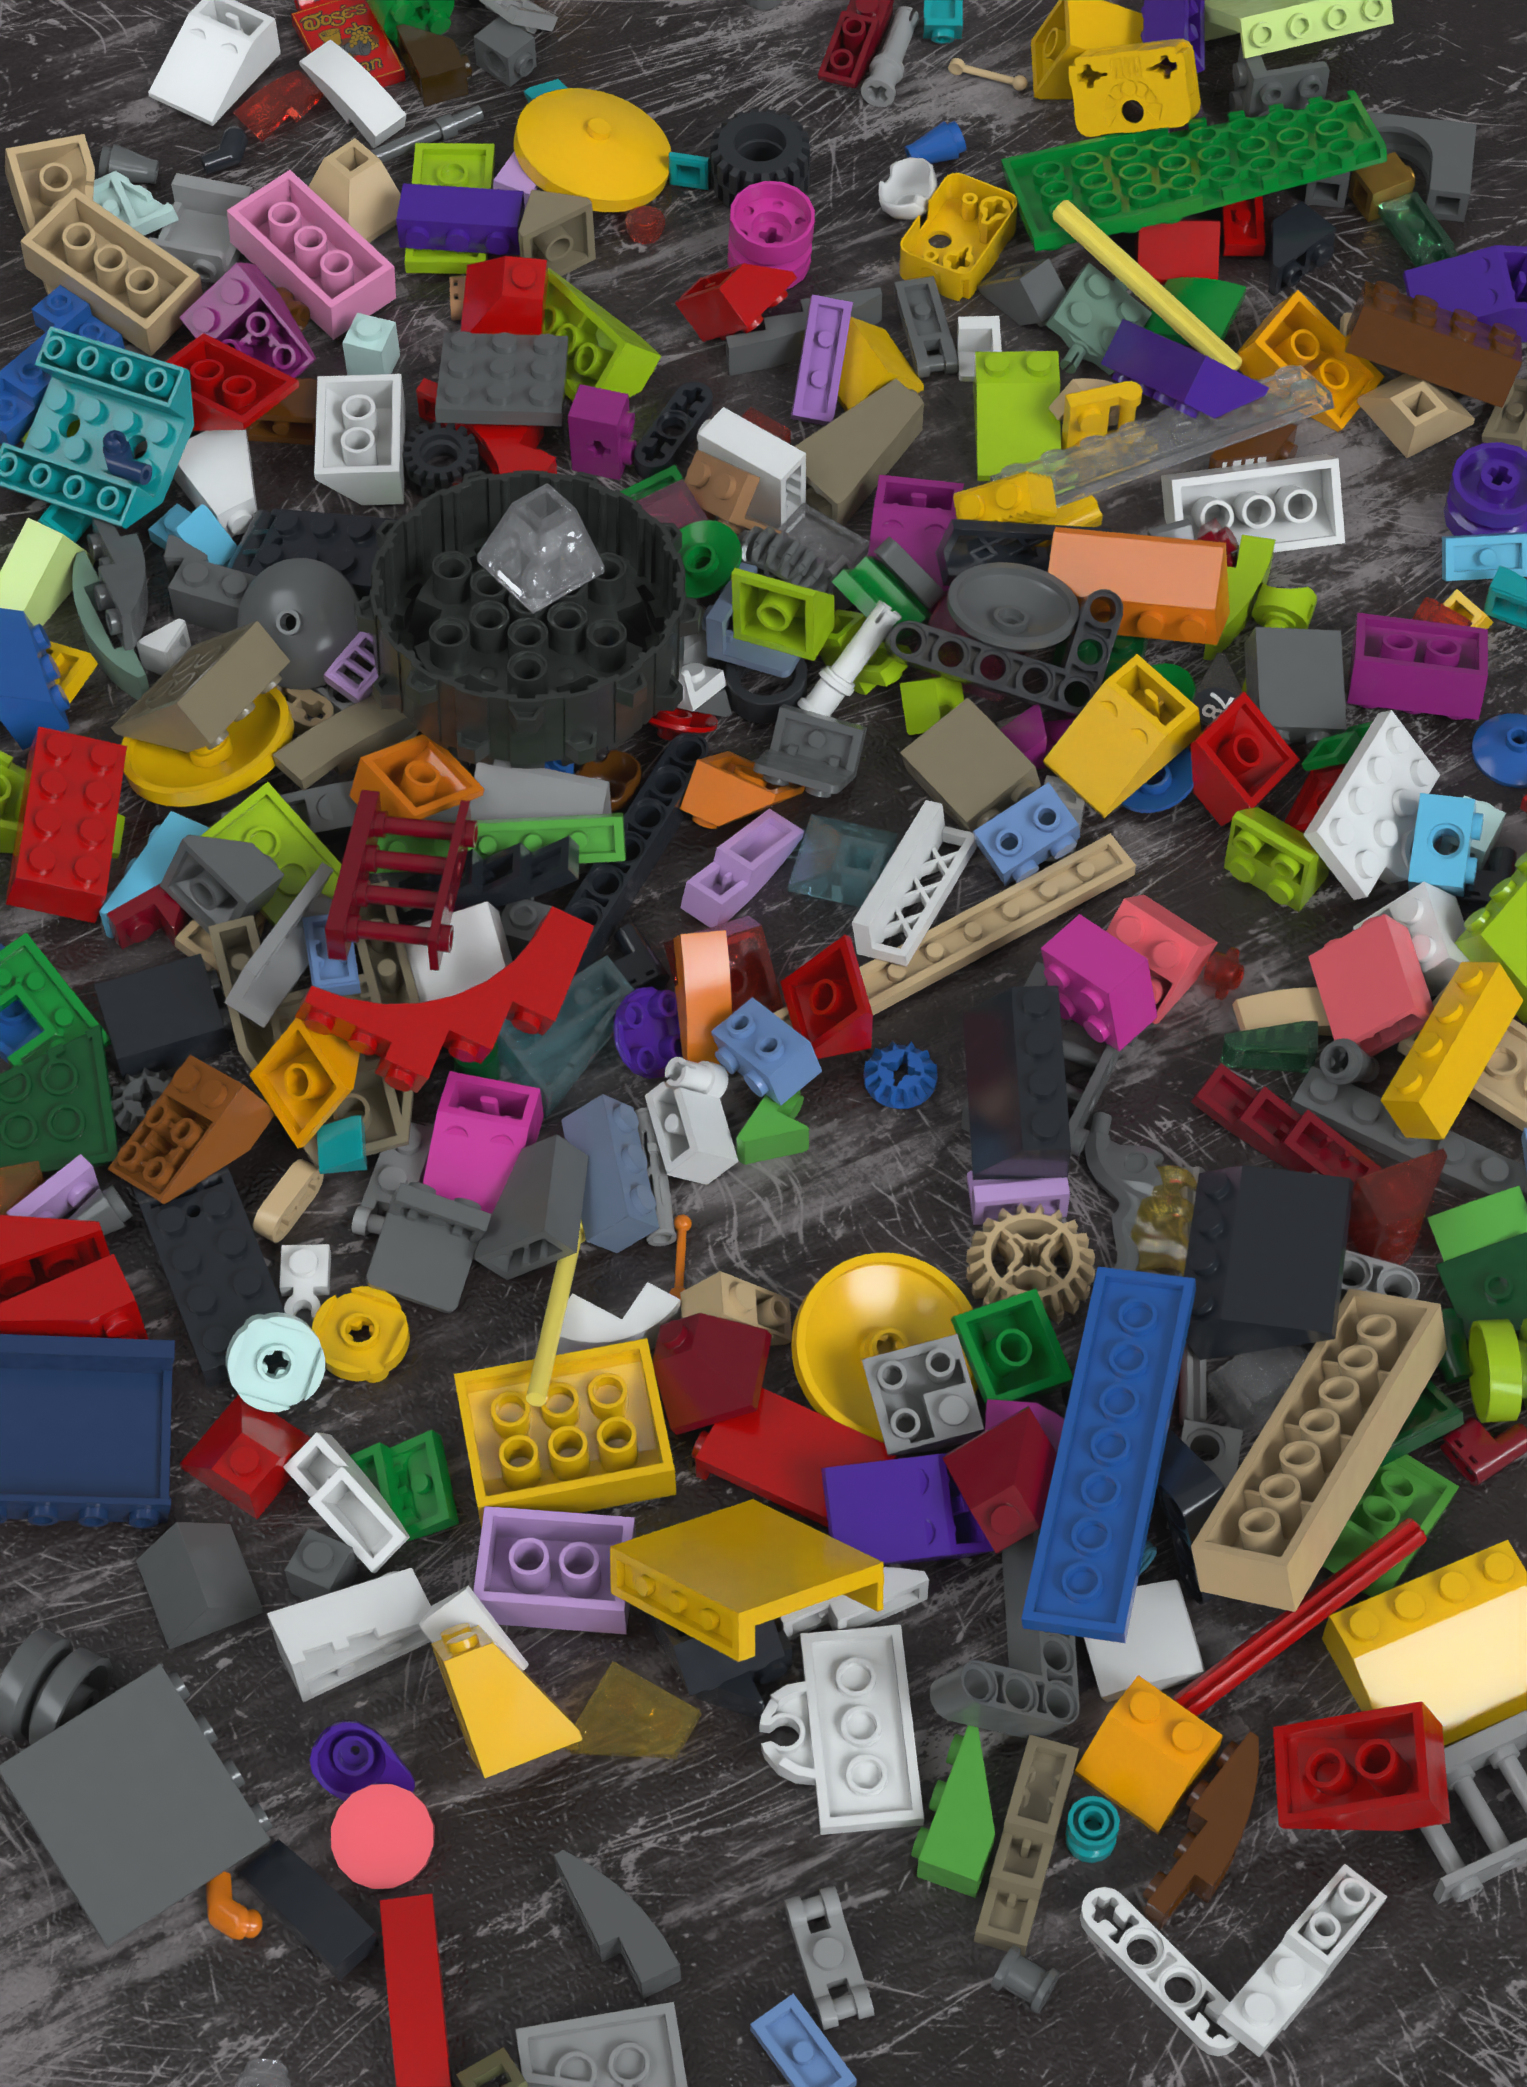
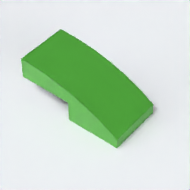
M1520 1186L1427 1217L1444 1262L1527 1232V1203Z

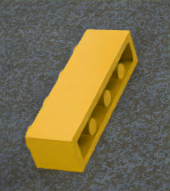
M1500 962L1460 963L1381 1098V1102L1405 1138L1444 1140L1521 1006L1523 999Z

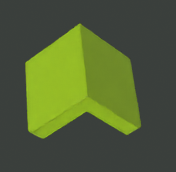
M942 676L899 683L906 729L909 735L923 734L964 701L961 682Z

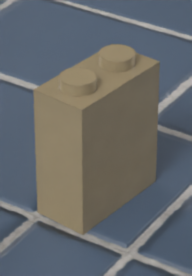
M966 698L900 752L905 768L911 777L935 802L942 804L943 810L962 830L972 833L1041 787L1036 767L969 698Z

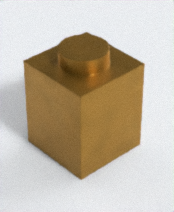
M1396 152L1387 154L1386 162L1352 171L1348 196L1367 222L1410 207L1412 192L1415 187V176L1412 169L1402 162Z

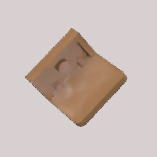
M700 450L696 451L678 498L693 504L691 513L715 521L716 516H718V522L727 525L738 534L746 528L751 530L754 526L761 527L763 530L770 526L779 534L783 532L746 514L760 477Z

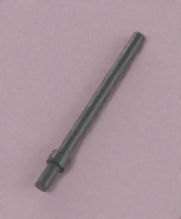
M476 105L453 116L447 113L433 119L432 125L373 149L371 152L384 163L415 150V143H431L438 139L446 141L457 136L459 130L484 120L483 112L480 106ZM314 175L302 181L309 186Z

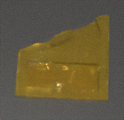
M612 1661L575 1723V1726L580 1731L582 1741L566 1746L564 1750L571 1754L676 1759L702 1714L699 1709Z

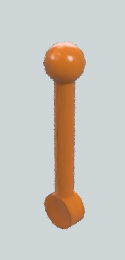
M680 1214L674 1219V1227L677 1231L674 1288L669 1293L679 1298L680 1301V1292L686 1290L684 1288L686 1234L692 1225L691 1219L684 1214Z

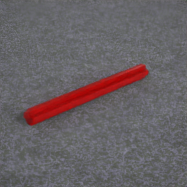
M1412 1518L1404 1520L1304 1596L1296 1612L1288 1610L1283 1612L1174 1695L1173 1700L1195 1716L1201 1714L1423 1545L1427 1540L1424 1531Z

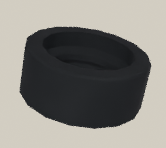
M803 658L799 660L790 675L792 685L785 691L775 695L761 696L749 692L741 686V678L748 672L753 671V669L729 662L726 664V694L732 710L745 720L758 724H776L779 708L783 704L800 708L797 702L801 697H807V665Z

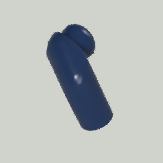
M114 430L105 434L103 437V454L109 472L116 477L141 485L148 484L152 477V467L149 464L134 460L130 444L126 441L124 433Z

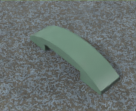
M84 550L76 554L73 566L72 587L85 641L92 656L109 679L121 690L138 700L149 689L146 673L134 649L125 651L123 646L116 649L113 648L96 613L99 609L95 601L94 585H99L100 581Z

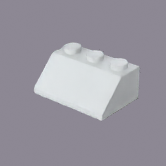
M401 374L317 377L315 480L360 505L404 504L405 467L403 445L405 443L406 406Z

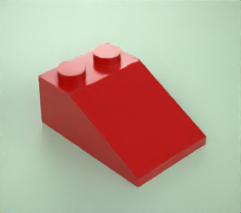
M205 333L165 361L190 371L194 416L192 431L245 430L299 388V380Z
M0 1215V1303L109 1256L110 1253L99 1221Z
M114 1254L0 1303V1334L148 1339L136 1300Z
M1422 1701L1273 1727L1278 1825L1282 1829L1403 1831L1450 1823L1443 1728L1440 1721Z

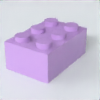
M485 1506L473 1592L498 1625L627 1634L630 1603L611 1594L610 1546L636 1538L635 1517Z

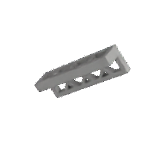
M323 862L245 965L224 1002L263 1028L309 967L302 917L329 914L332 899L321 892L334 869Z

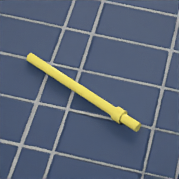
M582 1219L577 1253L557 1260L526 1396L527 1402L532 1406H542L546 1402L581 1243L586 1240Z

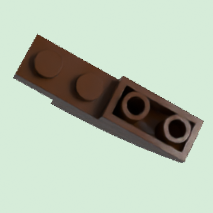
M1251 1731L1240 1745L1235 1741H1231L1216 1762L1215 1766L1220 1771L1212 1782L1208 1783L1203 1779L1195 1787L1186 1802V1805L1191 1808L1186 1827L1192 1831L1186 1834L1173 1854V1857L1178 1861L1168 1875L1160 1870L1143 1893V1897L1148 1900L1144 1917L1158 1930L1163 1928L1190 1891L1208 1903L1223 1881L1236 1855L1249 1818L1258 1775L1259 1737Z

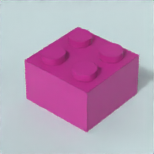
M1079 914L1041 948L1045 967L1044 975L1048 986H1058L1061 1017L1065 1020L1071 1018L1084 1027L1088 1035L1099 1043L1106 1042L1120 1052L1157 1018L1148 959Z

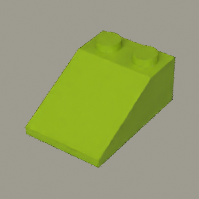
M1058 351L975 352L973 393L977 481H996L1025 471L1050 476L1052 481H1060L1061 420H1057L1048 408L1060 394Z

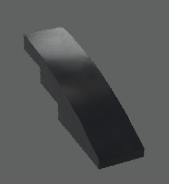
M567 836L533 852H530L521 842L484 859L474 849L467 851L453 912L486 901L496 908L541 895L579 880V845L570 836ZM418 873L400 881L399 888L439 892L443 875ZM397 907V917L402 921L429 919L433 917L434 910Z

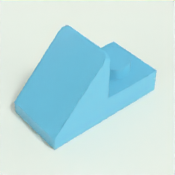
M176 504L148 529L150 540L163 549H166L168 535H174L207 554L210 563L227 567L238 547L204 504H201L192 513Z

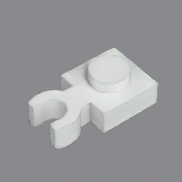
M329 1244L282 1245L279 1288L281 1296H290L284 1306L286 1314L295 1316L299 1310L309 1309L311 1310L312 1320H314L318 1309L321 1307L320 1301L316 1296L329 1295L331 1250Z

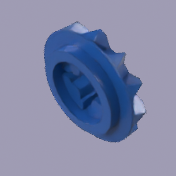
M892 1040L887 1047L881 1050L875 1048L872 1057L865 1062L864 1084L868 1093L877 1102L890 1108L908 1109L918 1106L933 1094L937 1085V1064H934L931 1060L928 1050L921 1051L915 1048L912 1041L907 1045H896ZM906 1063L909 1075H904L902 1081H899L898 1086H895L893 1071H897L900 1065Z

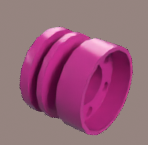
M777 181L755 183L739 192L732 202L730 209L727 257L729 268L746 263L793 271L797 279L787 289L801 282L810 269L815 209L809 197L797 187Z

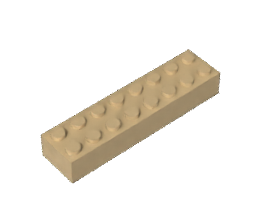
M1349 1288L1339 1305L1336 1339L1315 1343L1191 1545L1201 1592L1296 1612L1447 1350L1441 1304Z

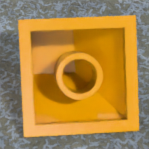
M295 1018L250 1073V1077L297 1148L305 1147L354 1089L360 1053L353 1050L348 1045V1041L333 1034H318L307 1028L303 1020Z

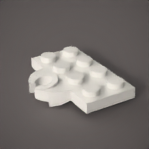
M1392 710L1377 714L1303 834L1353 900L1368 897L1378 878L1388 884L1408 880L1420 793L1429 794L1440 776L1439 772Z
M901 1625L800 1634L804 1682L787 1684L771 1694V1699L761 1715L759 1732L771 1733L780 1726L792 1727L799 1734V1739L790 1746H780L772 1741L761 1743V1751L765 1760L778 1775L795 1784L816 1786L821 1835L923 1826L924 1813Z

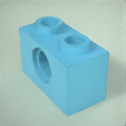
M1420 793L1408 876L1409 890L1422 882H1426L1453 896L1464 897L1466 884L1474 885L1478 858L1470 857L1472 840H1481L1484 818L1483 813H1476L1475 799ZM1451 836L1457 839L1460 845L1453 854L1442 855L1434 849L1436 841L1441 837Z

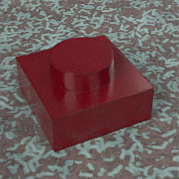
M1216 518L1202 525L1197 540L1226 543L1227 566L1233 567L1238 554L1236 550L1239 549V545L1232 531L1227 526L1222 528Z

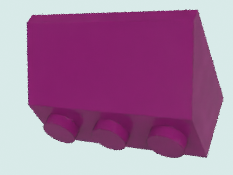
M1357 613L1348 678L1347 703L1357 704L1368 709L1380 707L1402 710L1409 714L1428 713L1443 715L1455 720L1465 718L1479 720L1488 678V629Z

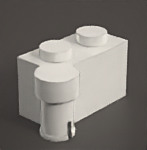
M674 1057L668 1062L665 1069V1077L670 1079L666 1082H661L645 1095L646 1103L667 1175L708 1185L738 1162L720 1101V1097L725 1093L728 1085V1073L725 1067L709 1061L696 1063L685 1060L682 1057Z

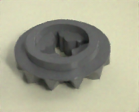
M144 1067L141 1074L131 1076L126 1073L124 1082L119 1086H113L112 1103L116 1124L125 1132L133 1134L146 1116L144 1108L138 1102L142 1100L145 1090H149L154 1099L151 1101L152 1107L173 1078L164 1069L158 1073L150 1072Z

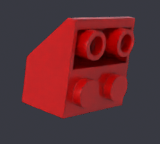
M743 263L699 278L675 304L703 342L718 337L721 340H725L726 336H731L737 331L742 330L743 333H748L755 329L764 320L761 314L767 308L778 305L788 296L786 289L797 277L793 271Z

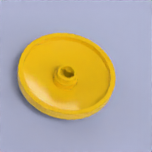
M559 89L547 92L533 99L526 105L519 116L513 142L516 158L526 175L546 192L587 197L592 202L593 211L623 212L642 207L654 200L661 193L667 182L671 147L666 135L648 114L622 98L592 89Z
M276 687L265 694L260 693L253 700V703L256 705L253 711L238 722L233 721L226 728L229 732L227 738L211 750H208L205 746L191 752H185L124 736L121 745L127 746L123 772L128 783L142 798L156 804L174 807L207 804L232 796L246 789L275 767L273 754L292 741L294 720L285 697Z
M871 1253L844 1261L826 1273L811 1288L795 1318L791 1347L794 1370L800 1387L817 1413L884 1443L862 1359L955 1335L956 1332L951 1318L971 1311L973 1308L953 1281L935 1267L919 1259L896 1253ZM962 1349L971 1384L973 1387V1391L975 1394L978 1389V1385L969 1366L965 1353Z

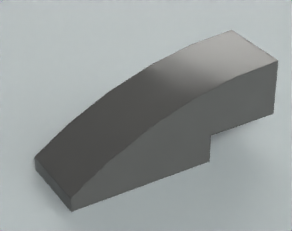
M565 1850L554 1854L557 1873L601 1962L621 1953L643 1999L681 1981L680 1964L664 1936L643 1909L616 1883L590 1864Z

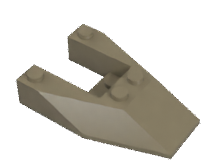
M388 880L371 884L389 887ZM369 903L367 908H360L359 915H361L362 920L399 924L395 906ZM253 915L208 926L225 998L229 995L245 965L262 944ZM360 939L356 944L364 974L358 975L361 993L345 995L343 997L380 1004L420 1003L405 944ZM309 988L289 993L264 1028L227 1005L238 1051L251 1071L254 1070L295 1020L296 1012ZM360 1053L354 1089L323 1125L350 1116L361 1115L365 1125L366 1156L409 1145L414 1091L405 1092L389 1086L384 1081V1077L374 1073L381 1057L376 1054L365 1055ZM316 1132L303 1149L315 1167L319 1169Z

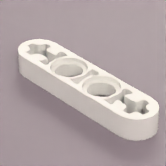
M1108 1887L1096 1888L1089 1892L1083 1900L1080 1914L1081 1926L1086 1934L1201 2050L1214 2056L1227 2055L1232 2052L1239 2041L1230 2033L1226 2032L1229 2037L1228 2039L1220 2034L1212 2039L1207 2035L1210 2024L1200 2012H1198L1194 2021L1188 2017L1198 2009L1202 1999L1206 1998L1210 2003L1206 2004L1204 2013L1216 2023L1220 2014L1230 2002L1121 1893ZM1096 1904L1102 1909L1107 1908L1109 1905L1114 1907L1113 1920L1122 1930L1125 1929L1128 1922L1133 1925V1927L1125 1931L1118 1944L1113 1941L1116 1938L1117 1929L1108 1920L1104 1919L1099 1923L1093 1920L1096 1911L1094 1906ZM1137 1939L1147 1940L1155 1947L1157 1957L1149 1964H1136L1127 1954L1129 1943ZM1174 1977L1185 1978L1193 1985L1195 1995L1186 2003L1174 2002L1169 1999L1165 1992L1164 1986L1166 1982Z

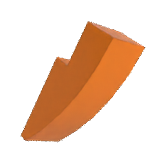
M726 930L680 934L673 941L678 977L675 993L683 1058L696 1063L709 1061L720 1064L715 1056L718 1047L711 1031L732 1014Z

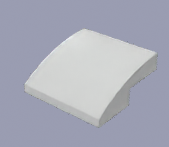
M1177 1580L1137 1586L1126 1643L1084 1637L1100 1696L1107 1703L1121 1698L1138 1675L1162 1691L1196 1679L1206 1672L1180 1584Z

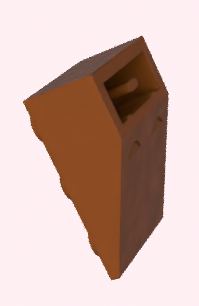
M189 1055L184 1064L176 1071L173 1079L156 1103L148 1110L145 1118L130 1139L119 1150L117 1157L108 1170L162 1204H166L248 1152L275 1116V1113L267 1103L245 1085Z

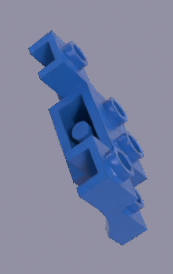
M61 285L32 308L35 325L46 333L0 371V444L6 443L16 446L34 422L52 377L34 365L50 326L125 349L122 334L94 317L89 303Z

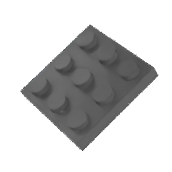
M465 331L444 333L435 405L436 423L562 426L568 336H554L551 334L513 335L510 333L475 334Z

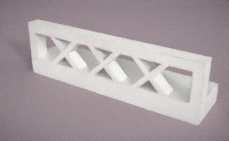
M928 800L924 802L852 921L857 954L907 966L976 850L977 844L974 833L945 826L941 803ZM942 842L961 846L959 851L942 857L938 853ZM940 871L943 876L941 881L922 887L920 879L923 876ZM922 901L925 907L923 912L904 918L901 913L904 907ZM904 933L907 938L901 949L882 944L885 938Z

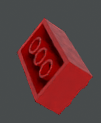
M38 726L28 754L6 905L91 923L96 922L107 895L127 746Z

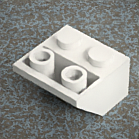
M1426 882L1417 885L1353 926L1354 930H1356L1366 920L1386 914L1407 927L1430 997L1440 994L1452 979L1461 962H1470L1455 944V941L1466 930L1456 896Z

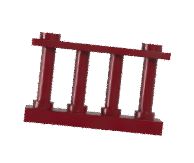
M361 790L325 926L328 959L347 961L351 943H358L360 939L428 946L430 970L439 971L443 952L450 953L453 946L454 926L450 925L468 847L475 848L478 839L479 825L478 821L471 820L470 801H460L455 823L388 816V811H381L379 791ZM386 834L451 841L447 857L380 850L379 845H377L378 838H385ZM378 868L443 875L439 892L371 885L368 877L370 872L376 873ZM369 903L434 910L430 927L362 920L359 912L361 907L367 908Z

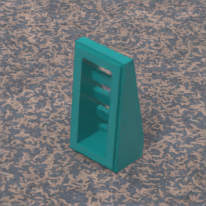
M1499 566L1489 587L1483 612L1493 618L1527 629V579L1506 567Z

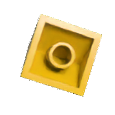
M850 317L837 400L845 412L894 379H897L906 388L912 389L917 393L924 391V384L887 331Z

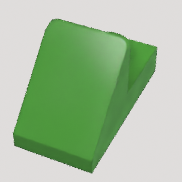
M800 1090L781 1106L767 1095L764 1096L736 1138L739 1162L746 1165L802 1153L809 1149V1128L794 1120L804 1100V1097L800 1095Z

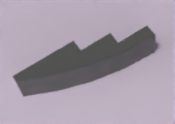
M881 287L823 296L853 302L851 317L872 325L879 323L882 319ZM810 298L800 299V312L765 317L763 320V331L726 336V364L729 376L772 368L800 359Z

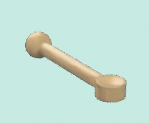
M953 58L948 66V70L954 75H960L962 72L1013 85L1017 91L1024 90L1028 83L1027 79L1022 75L1011 77L965 65L964 61L959 58Z

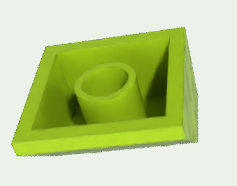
M734 568L731 573L734 638L814 661L834 629V595Z

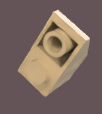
M722 1271L680 1292L682 1318L703 1313L767 1329L772 1335L770 1346L786 1345L792 1342L789 1298Z

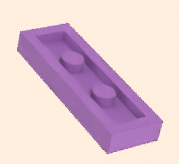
M812 294L791 419L825 426L834 420L853 302Z

